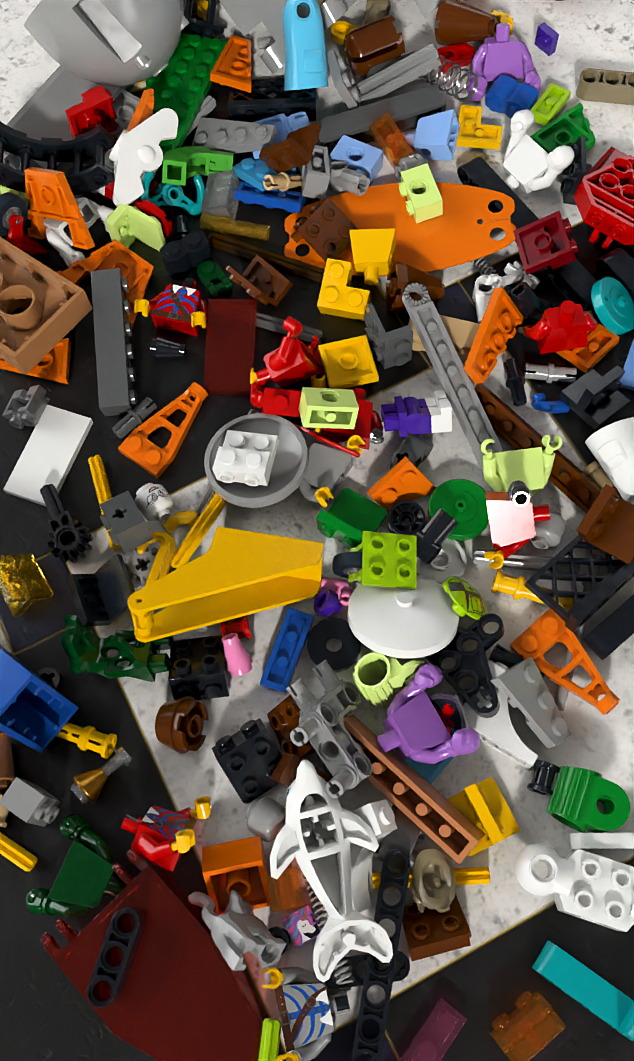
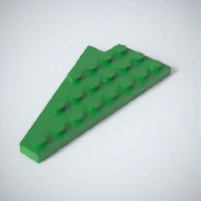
M181 33L178 45L168 61L169 64L156 77L152 76L146 79V90L154 89L153 115L163 108H170L178 116L177 137L175 139L162 140L159 143L163 157L167 151L182 147L213 83L210 81V73L228 41Z

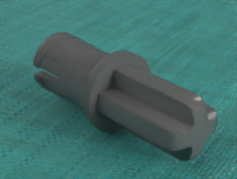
M145 397L134 409L127 410V415L113 426L114 434L119 438H124L137 425H141L142 421L157 409L155 403L149 405L153 400Z

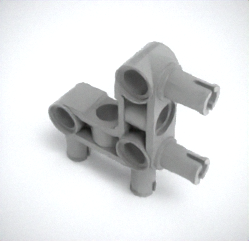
M325 659L311 669L325 689V694L320 699H315L302 681V678L286 688L300 708L299 725L291 731L290 738L297 746H302L308 741L311 743L333 776L325 785L326 793L332 798H338L347 789L355 788L360 781L369 777L372 774V765L359 744L355 743L346 730L343 722V717L352 713L361 703V694L353 683L345 682L342 679L339 680Z

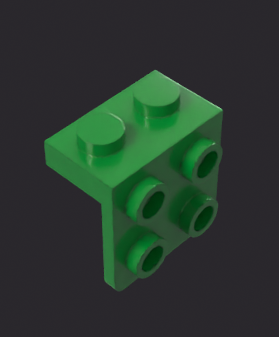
M344 488L328 512L321 510L316 517L317 529L324 536L341 542L347 549L356 548L362 543L363 531L377 532L387 516V510L358 493Z

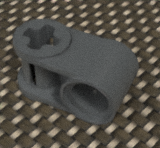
M408 433V437L403 439L391 456L392 464L390 470L405 456L418 467L429 456L434 444L419 434Z

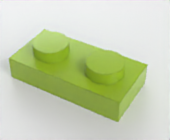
M551 83L530 110L534 114V121L543 126L552 122L569 100L571 91Z

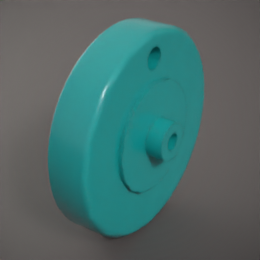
M608 276L595 282L591 290V300L601 323L616 335H623L634 328V303L626 288L618 280Z

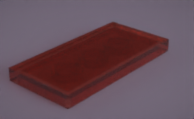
M209 299L203 388L207 393L251 394L250 373L251 368H254L256 299Z

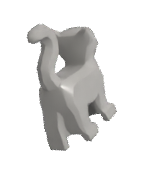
M231 890L230 902L224 914L220 915L215 913L216 905L208 895L202 892H193L188 896V901L191 904L203 908L202 918L211 930V936L215 945L233 971L245 970L247 965L243 961L244 957L242 955L248 951L255 955L265 968L276 967L286 943L282 939L274 938L264 922L254 915L252 905L242 900L236 890Z

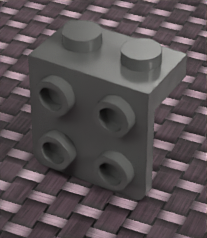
M372 303L366 305V314H364L366 328H364V334L367 336L368 342H372L374 346L373 354L376 361H381L384 369L395 365L401 366L410 361L413 345V331L410 325L386 333Z

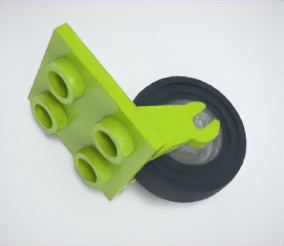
M363 531L362 543L356 548H350L349 552L334 556L332 564L333 573L337 576L348 578V581L351 583L355 581L361 583V585L416 589L417 536Z

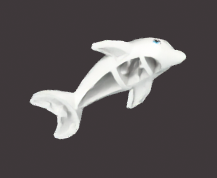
M302 760L297 768L296 779L287 789L285 825L275 838L270 854L271 877L278 879L295 858L310 886L328 913L329 917L317 936L313 949V968L316 977L324 983L329 980L337 963L351 949L370 953L383 963L390 962L393 956V949L386 930L376 921L353 910L350 842L376 852L379 844L374 832L357 814L343 809L337 798L330 797L325 790L327 781L317 774L311 762Z

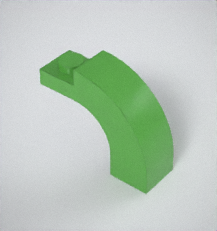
M201 146L179 147L169 150L163 157L162 183L185 186L186 179L195 175L232 178L233 153L211 150V147Z

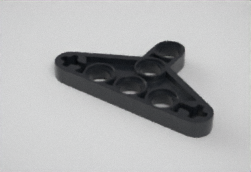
M492 613L483 615L467 629L458 627L453 640L445 648L434 654L424 656L430 664L436 665L442 670L443 678L483 718L495 716L500 708L496 688L490 681L493 678L485 651L501 639L505 630L501 618ZM488 622H496L499 625L498 630L491 634L484 632L483 628ZM470 639L477 641L478 645L475 650L468 652L462 649L465 641ZM447 657H452L456 659V665L449 670L443 669L441 667L442 661ZM472 677L475 680L474 686L467 690L460 688L459 683L461 679ZM478 692H480L485 700H490L492 704L490 708L486 706L481 707V702L476 696Z

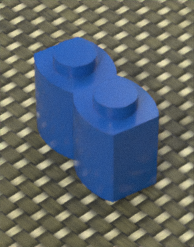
M500 75L486 93L485 105L491 111L505 113L511 119L517 111L531 110L538 100L539 91L531 85L518 83L509 76Z

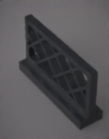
M284 78L251 80V93L256 96L250 99L247 96L251 93L246 91L239 92L235 90L236 88L230 87L229 101H227L229 120L252 123L282 113L288 117L291 114L302 111L307 114L310 122L316 121V88L284 91L280 89V87H284ZM259 88H266L263 91L258 90ZM294 91L298 93L295 97L290 95ZM273 92H274L275 94H277V95L274 96L273 98L270 97V96H268V95H270V94L273 93Z
M579 535L525 583L526 588L567 622L565 626L573 633L634 577V559L630 564H626L621 560H612V556L606 553V559H593L592 549L599 548L586 541L582 542L583 540ZM586 548L587 558H574L573 549ZM569 564L570 574H556L555 565ZM574 564L588 565L589 575H576ZM594 565L607 566L608 575H595ZM540 579L551 580L552 590H542L535 583ZM557 580L571 581L572 591H558ZM576 581L590 582L591 591L577 592ZM558 597L573 598V607L569 611L565 610L559 604Z

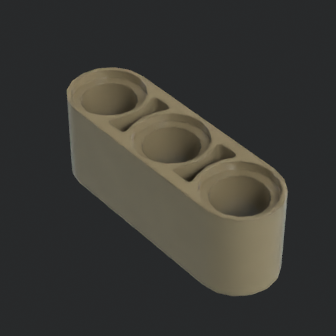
M585 69L580 74L576 96L584 101L634 105V72Z

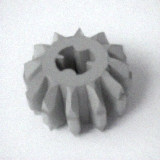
M147 546L143 554H139L137 548H134L133 556L125 555V559L128 562L125 565L133 588L136 589L139 586L143 588L145 586L158 552L157 548L154 547L149 550ZM147 565L148 569L143 571L142 567Z

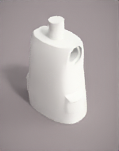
M634 417L599 429L588 437L585 443L618 490L621 498L634 505Z

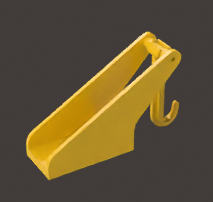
M217 526L211 546L205 554L168 574L176 552V543L170 534L155 531L151 533L154 539L137 547V552L143 554L150 543H160L145 586L131 594L127 603L131 610L136 639L140 642H150L309 599L318 594L323 578L324 543ZM166 607L153 615L155 609Z

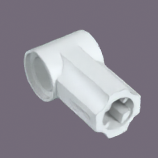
M482 275L475 281L472 298L476 305L479 324L482 321L493 290L496 288L493 285L485 284L490 275Z

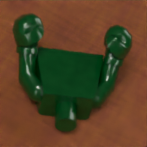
M75 814L66 816L60 822L59 829L64 836L73 840V843L51 890L34 888L26 894V906L34 914H56L65 918L87 914L92 908L97 909L102 896L119 902L127 885L111 878L115 864L112 863L113 853L104 839L94 832L84 817Z

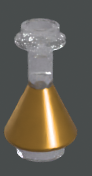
M122 746L118 749H113L116 755L101 768L73 776L75 783L70 786V789L84 805L89 800L93 803L97 801L107 777L123 763L129 766L128 762L132 758Z

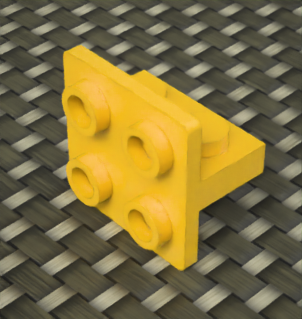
M492 777L477 784L474 783L447 799L486 834L468 855L469 857L520 831V827Z

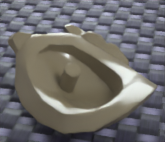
M436 848L423 849L414 861L413 881L410 884L413 899L421 913H424L425 907L436 909L439 913L449 911V905L456 894V880L452 866L445 854Z

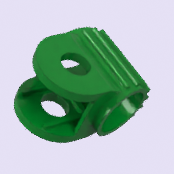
M562 766L558 772L553 794L550 797L546 812L576 831L585 833L587 830L593 833H602L615 830L627 821L630 813V802L625 791L619 785L603 779L602 774L584 768ZM597 800L604 806L603 814L597 809Z

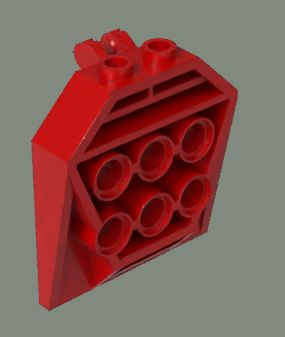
M611 146L585 174L574 194V200L583 222L595 228L589 242L594 244L599 238L600 232L608 235L602 244V249L605 251L609 248L613 239L624 245L634 244V157Z

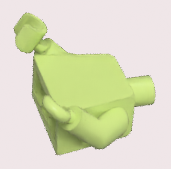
M544 435L542 444L546 449L543 451L542 447L493 454L491 449L486 450L485 448L488 443H494L495 441L491 438L484 440L481 444V451L485 454L483 456L485 482L495 492H508L510 484L519 480L526 484L532 496L537 495L547 485L555 459L553 451L561 447V437L555 435L553 444L549 445L550 436Z

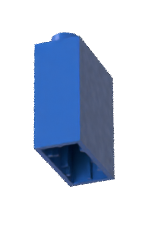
M0 645V731L42 753L78 710V707Z

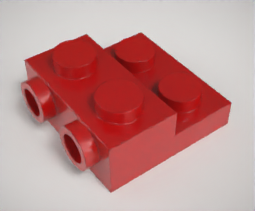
M102 85L82 93L83 102L65 110L73 140L75 136L86 133L99 124L110 133L117 130L115 123L117 115L112 107L114 100L108 89L105 90Z

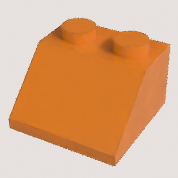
M260 836L202 847V873L209 897L216 905V914H224L230 902L231 890H236L242 900L252 905L253 910L274 905L266 856Z

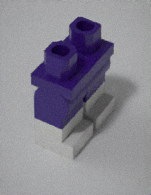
M444 390L434 391V397L416 399L414 397H405L402 399V396H395L393 404L381 405L382 422H384L385 432L398 430L400 437H408V433L427 434L452 431V408Z

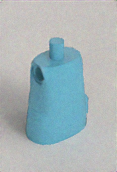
M287 0L282 14L285 47L284 91L329 87L325 34L318 1ZM303 6L307 9V18H300L298 16L297 7Z

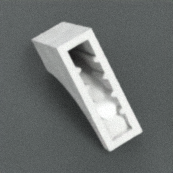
M490 661L488 663L493 679L509 669L499 662L494 664ZM501 687L496 688L500 708L498 713L491 718L480 717L465 702L463 708L467 719V728L477 731L481 741L523 767L529 769L533 766L538 755L531 751L515 732L508 712V695ZM480 692L476 694L481 702V707L486 706L490 708L492 706L490 700H485Z
M387 799L372 802L351 811L372 828L378 844L386 835L397 829L394 812L389 806ZM350 842L353 910L359 913L372 908L368 890V872L374 851Z

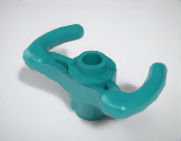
M153 171L145 172L141 180L144 194L140 196L141 201L148 200L158 207L161 205L180 206L193 216L201 214L206 194L200 175H195L193 178L197 190V200L194 203L183 194V189L180 185L162 182L156 188L155 195L149 198V186L154 173Z

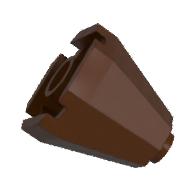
M392 261L387 275V280H391L390 286L386 287L385 291L386 310L390 311L389 313H407L402 301V295L405 288L409 284L411 285V283L422 284L423 287H426V291L428 290V295L434 305L438 304L440 299H443L445 285L441 283V279L403 262ZM409 293L411 300L413 299L417 302L421 300V296L418 293Z

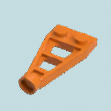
M193 382L182 395L135 428L118 447V450L158 479L175 459L208 393L202 386ZM181 409L187 415L181 425L176 427L167 418L175 410ZM159 427H165L172 433L168 444L164 448H160L148 440L149 434Z
M549 609L510 644V648L518 656L522 654L524 660L532 657L537 668L545 677L591 704L604 716L607 715L618 705L621 699L608 688L575 634L565 626L566 623L552 609ZM557 642L564 643L572 656V660L564 668L553 666L543 657ZM578 665L583 666L592 678V682L585 688L579 687L567 677ZM600 695H605L600 701H598V697Z

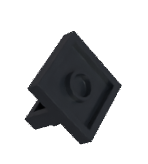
M617 365L604 376H601L594 369H591L562 390L558 398L596 431L622 411L630 402L629 399L618 391L622 385L620 380L625 371Z

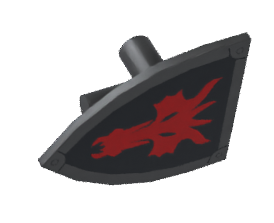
M445 693L427 695L451 737H453L454 732L467 728V719L463 704L466 701L460 694H455L454 696Z

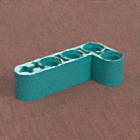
M547 941L532 969L634 1042V1000L560 947Z

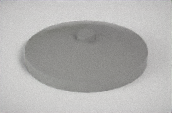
M254 413L228 422L215 433L205 452L204 467L209 483L221 498L237 506L258 508L275 504L288 497L298 488L306 475L309 456L305 439L294 424L277 415ZM227 430L278 436L279 443L268 486H249L240 482L224 483L216 479L212 468L219 446L223 447Z

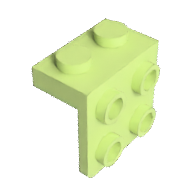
M119 204L105 220L111 240H117L127 248L136 239L158 251L166 244L160 221L154 216L142 213L133 205Z

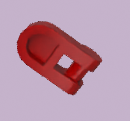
M460 43L437 49L439 56H443L445 60H451L454 65L458 64L460 67L470 65L475 55L474 47L468 43ZM446 62V67L443 74H446L448 69L452 66L451 63ZM444 64L442 65V67H441L440 70H439L440 73L443 71Z

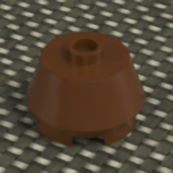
M191 696L164 703L160 707L155 720V733L159 742L180 754L187 753L188 751H197L206 738V735H201L204 720H209L205 704L197 702Z

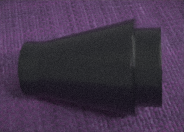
M160 335L158 337H151L150 356H154L156 359L185 357L186 343H180Z

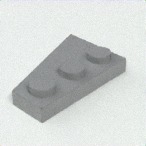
M532 657L521 661L490 680L496 688L501 687L509 696L507 701L513 708L518 707L526 716V724L547 748L557 746L572 735Z

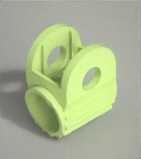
M372 651L358 660L357 665L354 666V682L370 706L374 705L376 709L383 708L385 710L391 704L394 696L409 684L417 670L426 664L425 661L414 658L402 666L400 662L403 658L390 657ZM384 678L380 683L371 686L376 680Z

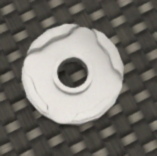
M448 538L442 544V549L438 554L447 559L446 565L437 566L433 561L426 565L417 557V574L430 578L441 585L450 576L461 578L467 562L465 550L456 540Z

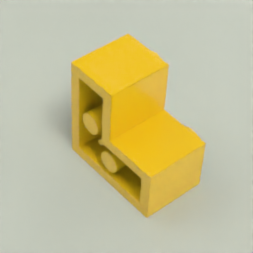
M327 258L317 307L320 313L364 321L366 305L371 304L372 298L369 290L350 287L353 276L351 262Z

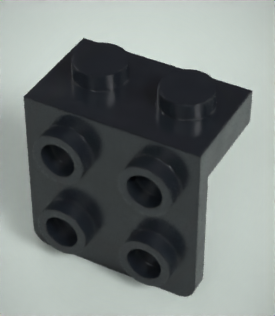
M579 136L577 141L572 143L571 148L574 151V159L561 173L562 183L560 192L563 193V203L576 205L574 194L585 174L592 168V164H586L585 136Z
M114 554L94 574H71L66 579L79 619L84 627L110 625L129 608L128 598L135 592L127 572V567L120 554Z
M222 635L174 641L173 648L170 649L168 676L174 700L186 696H191L195 700L229 696Z
M260 718L256 721L250 720L241 726L240 731L232 736L226 735L216 742V746L212 747L216 760L243 803H250L279 784L270 777L282 754Z

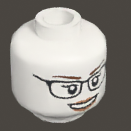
M148 483L136 492L135 503L147 521L157 520L162 522L171 515L170 510L173 507L174 501L161 484Z

